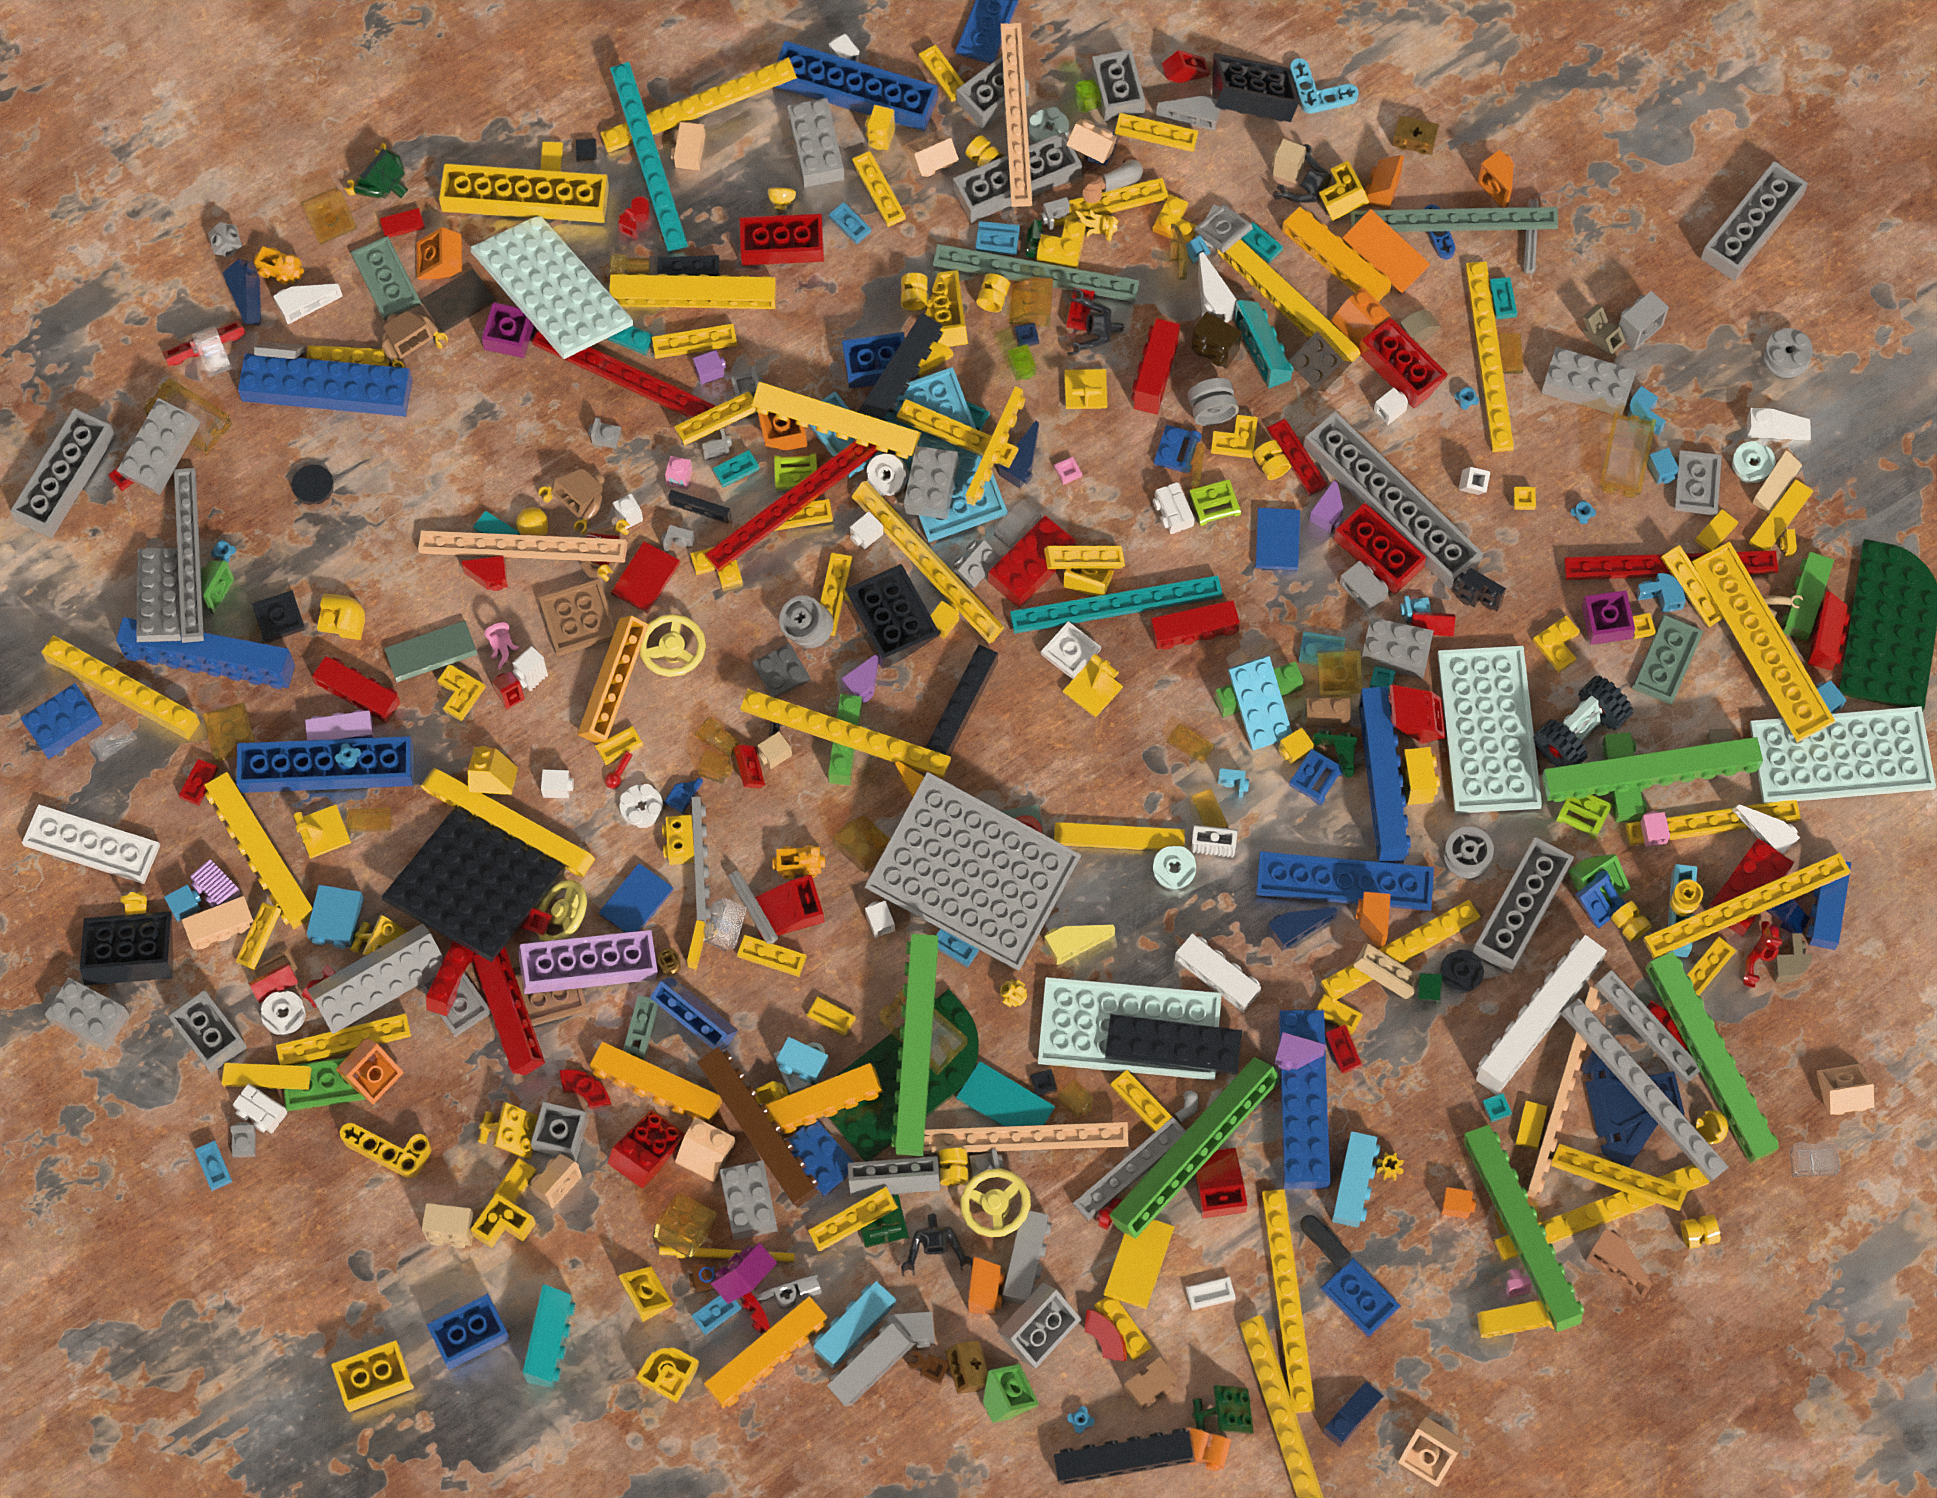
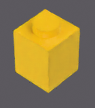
M943 601L940 602L930 615L940 632L939 636L943 639L947 637L959 621L958 609L953 604H946Z
M1300 728L1280 740L1279 753L1285 761L1288 760L1292 765L1307 756L1310 750L1313 749L1314 744L1303 728Z

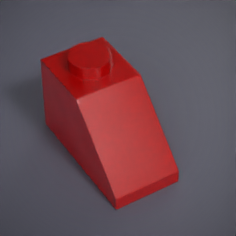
M1177 50L1161 63L1167 80L1180 84L1210 75L1204 57Z
M504 556L461 561L464 573L485 589L499 591L508 587Z
M511 671L506 674L501 673L491 681L494 691L506 710L525 700L521 683Z

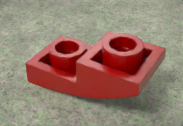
M751 1292L741 1296L743 1301L741 1305L750 1313L754 1311L750 1316L753 1322L751 1326L759 1334L767 1332L770 1329L769 1322L758 1300Z

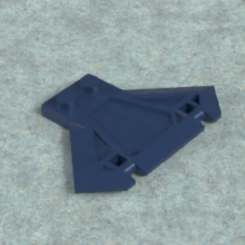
M1592 1051L1582 1065L1583 1074H1590L1592 1080L1585 1082L1597 1135L1606 1139V1144L1600 1145L1601 1152L1616 1163L1629 1168L1658 1123L1601 1058ZM1604 1071L1605 1078L1600 1079L1599 1072ZM1675 1071L1656 1075L1647 1074L1684 1116L1685 1112ZM1619 1134L1620 1141L1615 1142L1614 1135Z

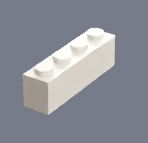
M1192 934L1176 952L1175 960L1215 992L1221 993L1224 999L1242 1013L1259 996L1261 991L1259 982L1255 978L1247 977L1242 973V969L1237 964L1229 963L1219 950L1215 949L1214 951L1211 949L1207 941L1202 937H1196Z

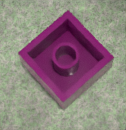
M493 303L482 336L484 350L525 358L534 324L520 308Z
M1627 590L1584 597L1581 607L1590 645L1632 639L1635 625Z
M760 1242L753 1247L748 1245L740 1253H734L727 1260L729 1264L727 1266L724 1265L715 1273L716 1278L711 1285L729 1304L752 1291L777 1262Z

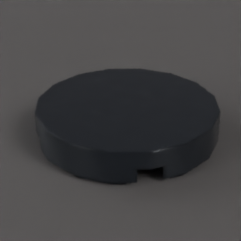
M311 464L302 467L295 473L291 486L295 497L300 502L306 505L321 504L329 499L333 493L334 481L331 473L321 465Z
M1463 949L1447 954L1440 967L1442 982L1453 992L1468 993L1473 991L1480 985L1484 975V967L1480 958L1473 952Z

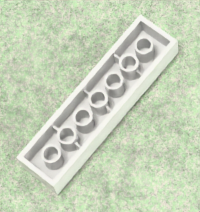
M1585 935L1582 940L1577 939L1570 948L1571 951L1567 956L1564 955L1561 958L1555 972L1551 971L1544 980L1545 983L1542 988H1538L1531 997L1532 1000L1528 1004L1529 1006L1525 1004L1518 1013L1519 1016L1516 1021H1512L1505 1030L1506 1033L1502 1037L1503 1039L1499 1037L1493 1044L1492 1050L1489 1053L1490 1056L1485 1054L1479 1062V1067L1476 1070L1478 1072L1476 1081L1495 1095L1502 1091L1562 1015L1561 1013L1569 1006L1601 965L1607 950Z

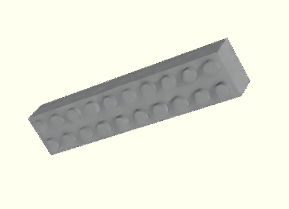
M1336 411L1305 437V450L1361 504L1366 503L1427 557L1425 566L1450 590L1457 584L1456 581L1462 572L1466 573L1469 567L1475 569L1481 564L1483 553Z

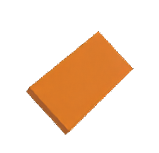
M1372 209L1342 237V240L1350 248L1355 249L1362 259L1371 262L1380 274H1385L1390 279L1391 286L1401 295L1430 266V263Z

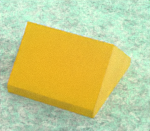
M1066 569L1064 573V587L1093 597L1106 595L1114 570Z
M652 1266L618 1276L624 1291L642 1322L673 1305Z

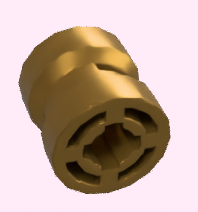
M669 948L659 953L658 964L660 971L666 976L677 974L681 968L679 954Z

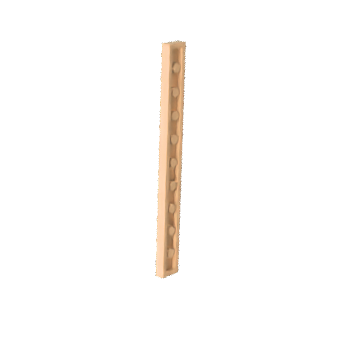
M1021 23L1001 24L1011 207L1032 206Z
M421 531L418 551L422 554L625 562L628 543L624 539Z
M1590 987L1584 1003L1591 1012L1592 1010L1597 1011L1600 998L1597 997L1598 989ZM1577 1031L1528 1187L1527 1196L1534 1199L1537 1192L1542 1193L1545 1184L1542 1175L1543 1172L1548 1173L1551 1159H1548L1549 1152H1554L1558 1139L1554 1138L1555 1132H1560L1564 1119L1560 1118L1562 1110H1567L1570 1098L1566 1096L1568 1090L1572 1091L1575 1085L1576 1078L1572 1076L1574 1070L1579 1071L1582 1058L1578 1056L1580 1050L1585 1051L1587 1045Z
M1128 1122L925 1130L923 1154L938 1153L940 1150L947 1148H963L967 1152L992 1151V1149H996V1151L1126 1147L1128 1146Z

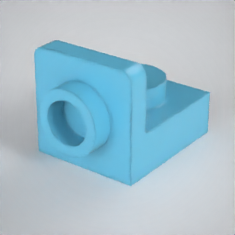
M1409 595L1404 596L1403 603H1400L1401 616H1405L1406 623L1412 622L1413 611L1431 612L1428 597L1409 599Z
M1220 768L1218 784H1222L1225 787L1239 786L1238 798H1243V792H1248L1249 779L1245 778L1246 771Z

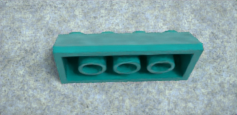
M1239 300L1236 303L1234 321L1238 329L1242 331V337L1267 388L1269 389L1290 381L1294 371L1293 365L1286 359L1282 343H1278L1276 339L1275 328L1270 326L1267 321L1268 315L1264 308L1261 309L1258 302Z
M544 1284L542 1285L523 1375L527 1383L554 1388L555 1381L559 1382L561 1368L558 1367L560 1359L564 1360L566 1346L563 1345L565 1337L569 1338L571 1324L568 1323L570 1315L574 1316L576 1302H573L571 1294Z

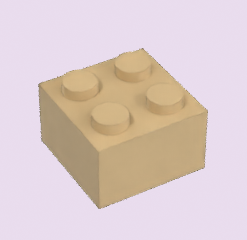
M426 1203L422 1231L427 1241H430L432 1245L442 1246L443 1243H448L456 1248H465V1246H472L473 1235L471 1228L475 1224L476 1219L471 1208Z

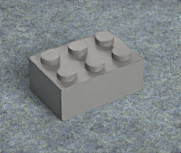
M1132 49L1093 56L1092 72L1105 121L1118 119L1119 113L1132 116L1144 114L1145 98Z
M1002 57L956 90L957 103L982 129L1006 112ZM1024 78L1025 96L1027 97L1029 95V82Z
M915 447L904 500L906 514L948 519L959 466L957 452Z
M1370 617L1360 666L1370 668L1378 666L1394 670L1398 674L1423 679L1433 630Z
M68 977L46 1011L45 1016L50 1023L106 1052L129 1017V1013L124 1006Z
M205 990L168 1016L174 1027L210 1074L247 1048L242 1038Z
M764 1161L720 1169L733 1239L739 1240L777 1232L778 1229Z
M1042 1283L997 1333L1022 1362L1036 1369L1078 1324L1081 1318L1056 1289Z

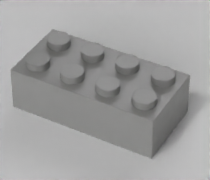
M828 99L788 105V118L804 188L844 180V168Z
M1556 347L1542 393L1622 417L1636 370Z
M158 398L117 471L124 478L160 495L201 422L193 415Z

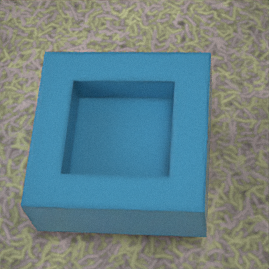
M1201 235L1182 245L1192 264L1199 261L1200 253L1203 252L1205 256L1211 253Z

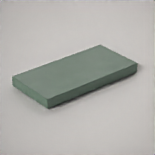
M388 236L350 252L384 321L391 314L399 315L422 305Z
M1663 615L1632 689L1672 705L1703 634V630Z
M465 620L384 648L396 682L478 655Z

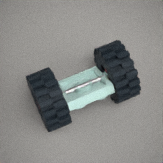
M1596 675L1579 691L1578 695L1580 696L1581 703L1572 715H1568L1563 723L1557 722L1556 719H1549L1534 734V743L1538 746L1537 749L1543 753L1542 756L1547 758L1549 763L1554 764L1555 768L1582 764L1588 758V752L1585 750V745L1581 744V742L1599 724L1602 726L1606 725L1608 729H1618L1633 714V707L1630 706L1632 705L1631 702L1627 700L1625 694L1621 693L1622 690L1619 687H1615L1612 681L1609 682L1607 678H1602L1600 675L1597 677Z

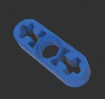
M1430 204L1427 205L1424 209L1440 208L1437 205ZM1428 231L1437 255L1445 260L1452 258L1455 254L1456 246L1450 231H1444L1445 234L1442 236H1436L1433 231ZM1444 240H1445V243H1444V244H1445L1446 248H1450L1448 253H1446L1445 250H1442V249H1443V243H1442V241H1444Z

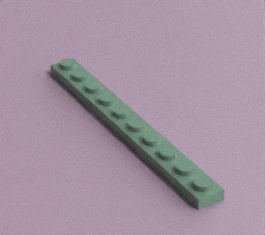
M1558 207L1373 210L1395 232L1558 229ZM1369 210L1351 211V228Z
M937 244L933 266L981 275L998 274L1009 280L1070 291L1074 290V288L1095 291L1094 295L1131 302L1136 301L1139 280L940 244Z

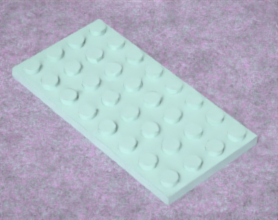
M535 216L471 247V253L563 359L633 326V319L541 216Z
M1511 646L1438 651L1454 812L1472 813L1541 809L1542 802L1533 739L1534 733L1524 647Z
M1922 707L1832 714L1835 723L1798 743L1795 741L1783 718L1750 722L1752 738L1758 737L1763 757V763L1760 769L1757 770L1763 803L1934 790L1936 787Z
M1046 977L1038 1064L1121 1072L1128 1070L1132 1073L1215 1080V1072L1105 1059L1110 1014L1219 1027L1221 993Z

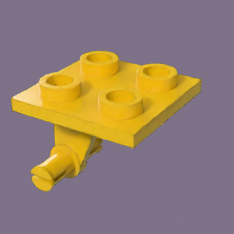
M1106 369L1065 370L1066 409L1107 408Z
M1095 653L1087 665L1067 685L1063 693L1096 718L1120 692L1123 686L1114 679L1119 671L1113 668L1108 660L1104 661Z
M336 804L304 817L302 812H297L293 815L297 824L296 830L302 837L310 859L351 843Z
M380 915L372 933H367L371 925L362 921L359 931L354 934L355 939L350 950L359 953L362 943L368 942L363 952V955L367 956L408 931L385 916Z
M505 1102L503 1103L499 1122L491 1123L494 1113L486 1111L483 1122L479 1125L480 1134L477 1142L487 1144L488 1134L493 1131L496 1132L494 1146L528 1160L531 1159L533 1152L531 1141L539 1116Z

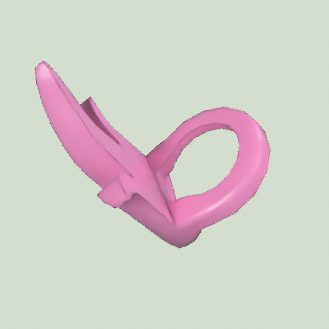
M505 622L494 624L484 631V635L489 640L494 651L491 658L494 659L498 656V650L502 654V659L498 665L499 670H501L509 657L508 646L514 651L519 649V646L512 644L509 635V624Z

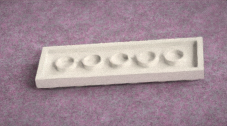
M38 805L22 841L25 847L142 884L145 883L160 848L159 842L42 805Z

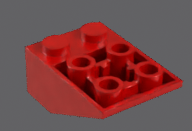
M1389 685L1390 693L1388 698L1392 706L1390 718L1396 728L1421 744L1445 738L1442 702L1439 696L1431 691Z
M812 874L790 880L755 897L777 936L825 923L824 913Z
M650 1110L613 1146L607 1164L643 1189L657 1175L681 1144L685 1133Z
M1236 1147L1216 1150L1195 1173L1202 1219L1247 1212L1248 1204Z

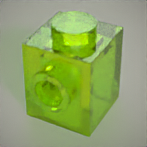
M1094 78L1082 80L1075 84L1074 97L1081 113L1101 107V93Z
M1028 344L1008 350V361L1016 381L1020 379L1027 380L1036 375V364Z

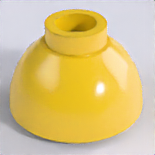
M777 187L768 189V197L775 205L774 209L787 210V206L793 202L796 196V191L793 189Z

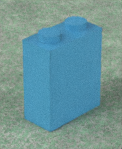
M319 885L307 930L309 940L316 945H324L326 943L332 944L335 948L339 949L351 948L364 902L362 892Z

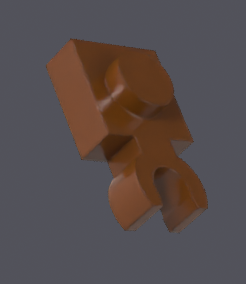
M913 1351L912 1356L917 1357L919 1361L915 1364L908 1361L907 1366L912 1370L921 1369V1377L941 1385L949 1368V1363L931 1354L928 1355L927 1359H924L920 1352Z

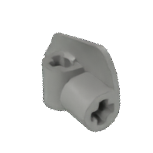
M816 1272L767 1290L755 1298L757 1300H767L775 1297L777 1304L781 1308H791L796 1303L797 1294L800 1295L802 1301L809 1296L813 1297L821 1294L817 1280L818 1275ZM787 1292L790 1298L785 1299L782 1294Z

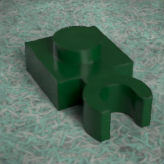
M1034 219L1027 228L1026 258L1034 259V254L1037 255L1038 242H1040L1041 234H1044V230L1041 229L1042 221Z

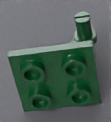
M1324 730L1314 733L1312 737L1313 744L1335 747L1343 776L1345 778L1353 777L1355 774L1354 756L1357 737H1352L1353 734L1351 733L1331 735L1330 731Z
M899 1194L892 1196L898 1206L897 1209L861 1228L865 1248L909 1238Z
M1214 1385L1216 1407L1204 1411L1201 1398L1192 1400L1194 1409L1192 1418L1195 1419L1196 1429L1206 1431L1204 1418L1217 1415L1219 1431L1243 1434L1254 1433L1248 1388Z

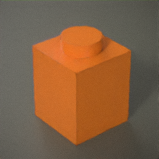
M1446 1187L1441 1215L1468 1219L1470 1212L1474 1213L1476 1199H1472L1473 1191Z

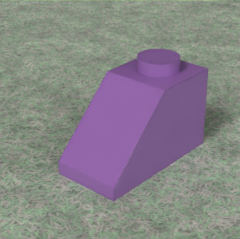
M1336 481L1332 482L1313 508L1309 520L1330 534L1344 521L1342 517L1344 508Z
M875 654L841 678L842 687L849 695L861 696L863 703L869 701L875 693L879 668L878 656Z
M1283 1033L1275 1064H1278L1284 1070H1297L1322 1057L1326 1045Z

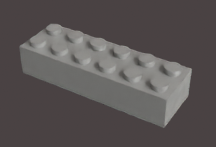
M1064 132L1029 146L1032 197L1081 176L1082 164L1074 149L1067 146L1068 138ZM1008 155L953 178V190L971 223L1011 206Z
M1774 161L1705 246L1701 260L1733 281H1736L1804 196L1808 183Z
M77 409L72 411L10 512L15 522L52 539L114 439L115 434L110 424Z
M1535 837L1479 937L1473 953L1512 974L1567 874L1574 857Z
M422 923L307 989L325 1023L332 1034L435 976L444 958L432 935Z

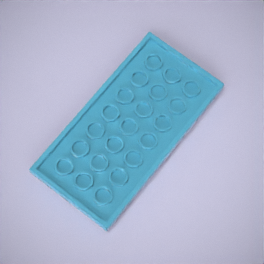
M953 367L907 383L910 386L904 396L899 394L896 399L898 402L897 407L893 413L888 412L885 416L887 422L920 432L921 435L917 446L955 451L959 458L948 519L919 515L928 542L1008 515L993 473L990 481L984 484V494L981 500H977L975 506L968 504L966 501L967 490L982 460V456L905 424L896 418L905 399L976 429ZM908 456V459L901 458L909 470L910 476L913 457Z

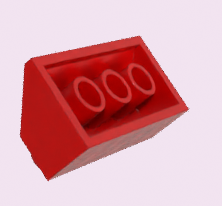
M1392 318L1361 339L1358 348L1360 356L1392 388L1402 392L1413 409L1428 399L1448 375Z

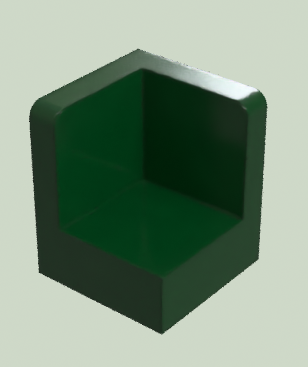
M1420 973L1418 999L1436 1001V1004H1441L1442 974Z

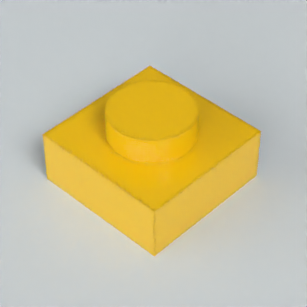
M1514 487V509L1535 510V487Z
M1786 529L1784 536L1780 538V548L1784 550V557H1793L1797 549L1795 529Z
M1650 613L1633 616L1635 625L1634 639L1655 635L1656 631Z

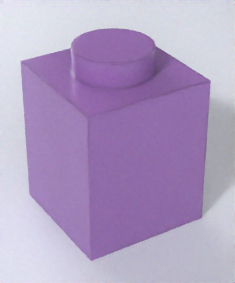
M716 350L693 358L694 368L701 385L724 377L723 369L726 368L723 356L719 357Z

